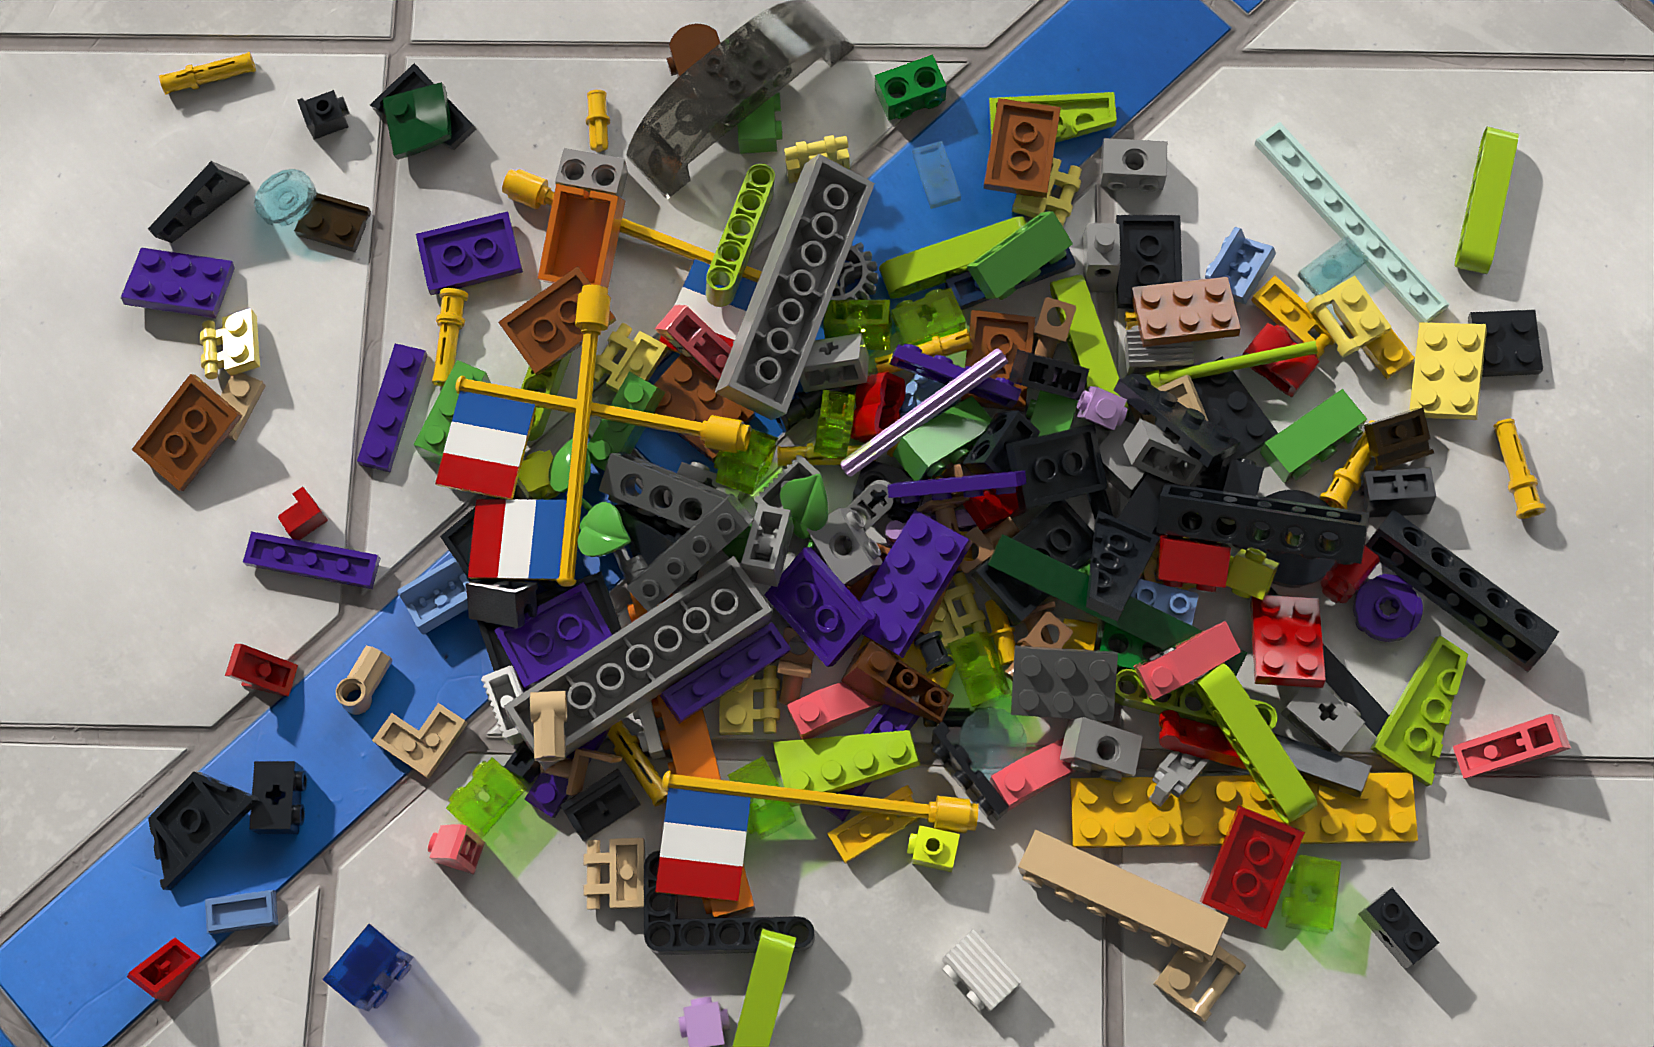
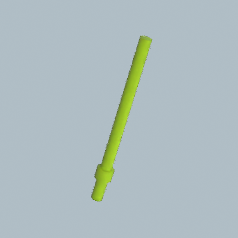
M1310 341L1160 373L1159 370L1146 372L1145 377L1151 381V385L1158 388L1185 375L1195 379L1317 354L1318 351L1316 341Z

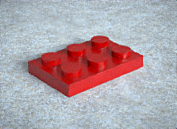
M1266 595L1261 600L1252 596L1250 611L1255 684L1323 688L1325 684V667L1319 598Z
M1238 805L1200 902L1267 929L1305 832Z

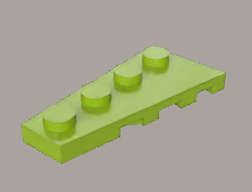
M1114 92L989 98L991 139L998 98L1061 107L1055 143L1116 126Z
M1441 635L1433 640L1370 748L1404 772H1411L1413 778L1425 786H1431L1435 776L1433 773L1437 758H1440L1444 731L1450 722L1452 712H1450L1454 696L1458 693L1468 657L1467 652Z
M909 730L773 742L785 788L837 793L921 765L912 734ZM789 803L791 807L801 805L797 803Z

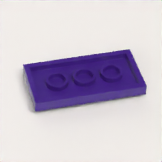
M914 510L859 601L874 617L873 622L862 635L904 658L971 547L972 542L959 533Z

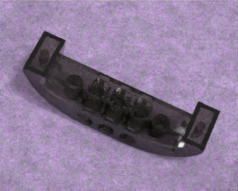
M790 0L777 4L737 29L687 69L664 91L636 129L628 146L626 156L666 199H669L691 181L688 164L819 58H822L832 67L854 49V45L811 2L806 0Z

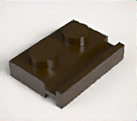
M310 191L309 200L303 207L294 232L299 237L356 253L366 227V220L368 216L370 217L371 211L366 206Z
M1424 408L1411 409L1364 425L1371 457H1375L1376 461L1375 471H1383L1434 454V450L1430 449L1428 440L1431 438Z

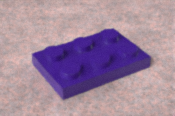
M508 211L416 234L430 295L439 294L440 290L444 288L459 289L523 273Z
M141 247L122 292L121 299L124 305L216 319L235 270L234 264L230 260Z
M804 547L781 574L778 587L771 586L764 594L826 667L834 666L874 620V617L811 547Z
M584 582L538 606L535 618L529 617L528 612L525 613L524 626L515 628L503 625L494 630L526 690L534 687L612 636Z

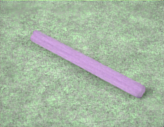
M999 349L992 351L842 460L840 465L849 477L853 476L900 442L903 436L925 424L1005 366L1008 360L1003 352Z

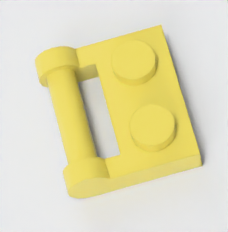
M1355 275L1329 291L1315 296L1306 303L1310 313L1316 314L1338 345L1337 351L1342 358L1388 333L1391 329V325ZM1329 304L1333 305L1355 338H1348L1326 306Z

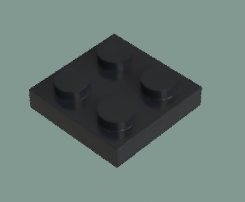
M1535 309L1470 312L1468 324H1486L1487 327L1482 377L1541 374L1543 364Z

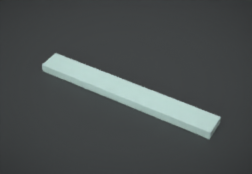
M1281 122L1256 139V147L1418 322L1429 323L1449 307L1450 304Z

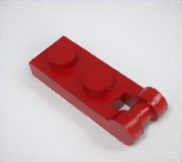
M1165 710L1160 713L1159 726L1162 730L1159 733V744L1163 748L1247 770L1219 727L1181 718L1173 710Z

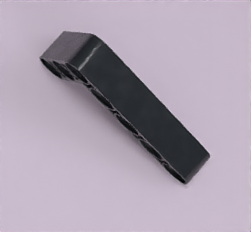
M660 850L652 852L645 859L644 940L650 950L656 954L756 953L759 942L756 941L755 935L757 930L764 926L772 928L774 932L790 936V932L795 926H805L809 930V937L802 943L795 942L793 952L805 951L815 941V931L812 923L805 917L800 916L678 919V895L655 892L657 876L653 875L652 868L659 861ZM661 894L669 896L670 904L667 909L659 912L652 908V902L656 896ZM734 927L739 930V939L734 944H724L721 941L722 932L726 928ZM694 928H700L705 933L703 942L696 946L688 944L686 939L688 932ZM659 929H666L670 932L668 943L660 947L655 946L652 942L653 934Z

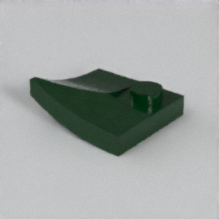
M442 82L383 98L393 155L397 160L431 149L451 138L449 104L446 87Z

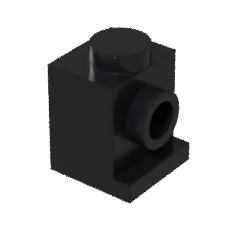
M334 90L307 100L303 98L297 100L306 126L314 140L349 127L345 118L346 115L350 114L343 96L338 98Z

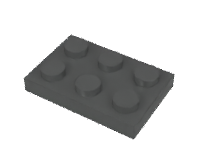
M1015 646L1011 715L1066 719L1084 717L1097 721H1114L1118 653Z

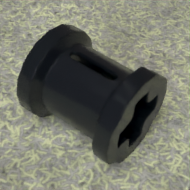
M941 631L928 633L914 642L915 648L920 649L927 667L925 669L928 675L940 672L955 663L952 656H948L941 640L943 634Z

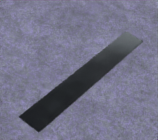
M1270 587L1267 595L1279 596L1278 593L1272 587ZM1323 643L1325 682L1344 702L1353 705L1360 712V718L1365 721L1364 724L1377 737L1389 714Z

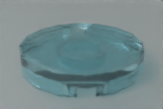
M296 169L282 170L271 175L261 184L256 192L254 205L256 212L267 224L279 223L281 226H286L300 220L310 211L313 206L311 201L313 196L316 199L317 192L313 181L303 171Z
M986 707L976 710L965 720L960 729L958 744L963 746L969 754V758L973 762L971 766L973 769L980 770L983 774L993 775L1024 756L1027 736L1023 725L1015 715H1011L1009 711L1003 708Z

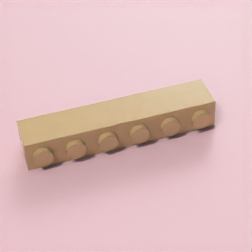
M1036 829L1018 866L1019 873L1024 875L1022 880L1037 888H1041L1043 884L1055 889L1054 895L1071 903H1073L1074 899H1077L1087 904L1086 909L1100 917H1105L1106 913L1119 919L1118 924L1130 931L1137 932L1138 928L1151 933L1150 939L1166 947H1169L1171 943L1184 949L1182 953L1185 956L1198 962H1202L1203 958L1211 961L1228 923L1229 917Z

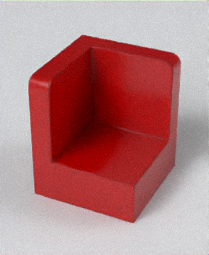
M303 486L292 493L298 502L278 515V519L285 527L288 535L296 540L303 539L328 521Z

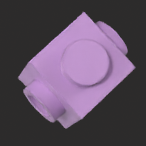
M1089 386L1087 391H1083L1078 401L1077 409H1079L1077 417L1105 429L1115 430L1116 425L1121 426L1126 417L1128 408L1124 406L1127 399L1099 387Z
M711 997L697 998L691 1000V1006L683 1007L684 1016L679 1017L681 1037H688L689 1047L727 1046L724 1031L730 1030L729 1015L727 1009L721 1010V1005L718 1001L712 1002Z

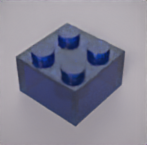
M369 923L322 980L353 1006L369 1012L372 1007L377 1009L383 1004L389 995L387 989L395 980L399 982L407 975L412 967L410 961L414 956L384 931Z

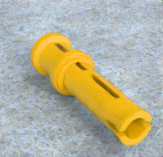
M455 288L441 289L439 294L442 298L440 314L436 317V322L440 330L432 383L441 387L444 386L455 365L459 330L465 325V319L462 318L464 302L468 300L469 295L467 292Z
M1509 418L1498 421L1493 427L1509 473L1510 481L1507 488L1514 495L1518 509L1515 513L1518 519H1526L1538 516L1546 511V506L1541 503L1536 489L1538 480L1534 475L1530 474L1515 420Z
M1365 430L1343 467L1334 471L1332 475L1333 481L1328 490L1321 493L1319 497L1330 507L1348 509V500L1353 492L1358 491L1361 487L1360 478L1372 459Z

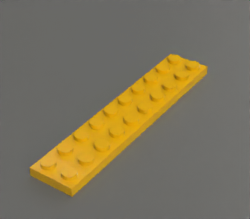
M1411 772L1370 773L1360 798L1305 780L1313 792L1318 805L1289 824L1305 832L1301 844L1415 843L1418 841L1413 775ZM1251 775L1199 776L1183 795L1181 794L1177 798L1171 794L1161 807L1149 800L1157 785L1152 781L1153 777H1122L1121 782L1102 778H1070L1069 781L1072 846L1075 848L1222 846L1238 805L1285 823L1277 815Z

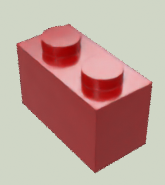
M1161 535L1155 575L1158 579L1163 580L1162 584L1166 586L1181 588L1183 583L1196 584L1197 590L1216 592V587L1226 588L1231 547L1225 543L1207 544L1194 539H1174Z

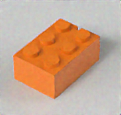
M556 184L537 279L553 284L578 266L591 285H600L608 288L626 201L616 195L590 191L589 193L584 189Z

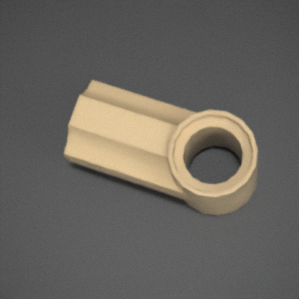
M365 646L347 678L341 680L335 690L339 703L350 714H362L370 708L372 695L393 661L391 657L374 647ZM354 690L361 691V695L356 701L347 702V696L350 692Z
M566 691L530 692L531 723H534L535 761L543 762L564 760L566 753L564 722H567Z

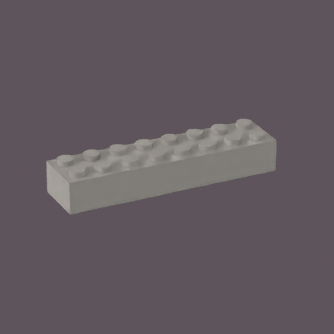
M818 154L804 164L715 393L770 420H774L787 413L875 183L821 154Z
M733 556L504 705L505 711L534 754V723H531L530 692L566 691L567 722H564L566 757L574 752L575 749L580 748L675 683L769 623L772 618V609ZM538 761L544 771L557 763Z

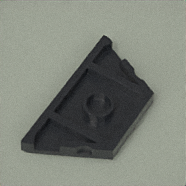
M193 771L148 817L150 832L154 837L155 859L161 860L164 875V879L160 880L162 889L172 890L260 801L258 797L207 774Z

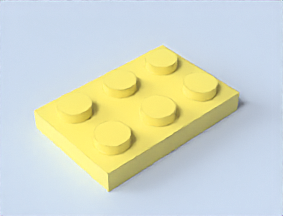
M1419 322L1409 410L1424 408L1426 418L1477 420L1487 334L1486 324Z

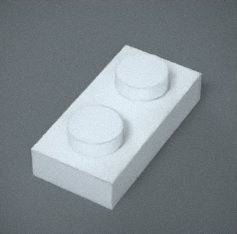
M649 701L634 711L633 716L635 720L641 719L644 731L638 732L642 751H649L654 760L666 755L652 702Z

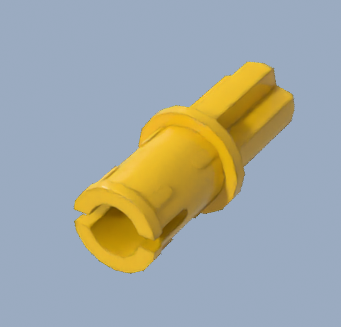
M591 90L587 93L588 116L585 122L589 126L590 149L599 153L608 149L607 126L610 124V117L607 116V93L603 90Z
M991 599L985 602L992 629L989 637L994 640L1000 666L1012 664L1014 661L1016 643L1013 632L1015 627H1010L1007 615Z

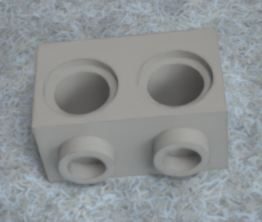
M564 148L555 184L584 189L589 193L590 191H596L622 198L628 176L626 161L623 158ZM575 174L583 175L578 180L569 179L571 176ZM604 180H613L608 186L599 185Z

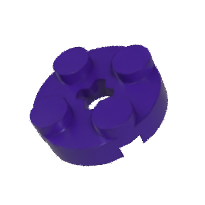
M1382 574L1366 582L1356 593L1353 602L1355 624L1360 631L1365 632L1375 640L1383 642L1400 641L1406 638L1420 623L1423 614V603L1413 587L1399 576ZM1386 600L1391 601V607L1396 609V613H1391L1389 616L1384 615L1383 611L1379 608V604L1383 605Z

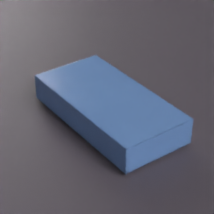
M275 890L205 899L207 934H219L278 925Z

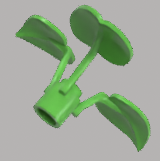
M573 438L557 452L549 467L550 485L555 491L560 493L568 490ZM588 450L586 454L583 485L587 483L591 471V461ZM582 498V506L589 511L580 523L581 532L578 535L577 541L578 547L583 554L590 557L603 556L631 542L624 528L621 515L614 505L601 502L592 507Z
M821 474L791 480L782 487L780 492L783 508L791 510L794 534L802 539L809 538L810 541L807 547L812 549L815 543L807 529L812 531L822 529L826 525L829 515L827 495ZM752 523L722 549L729 558L734 556L739 563L742 562Z

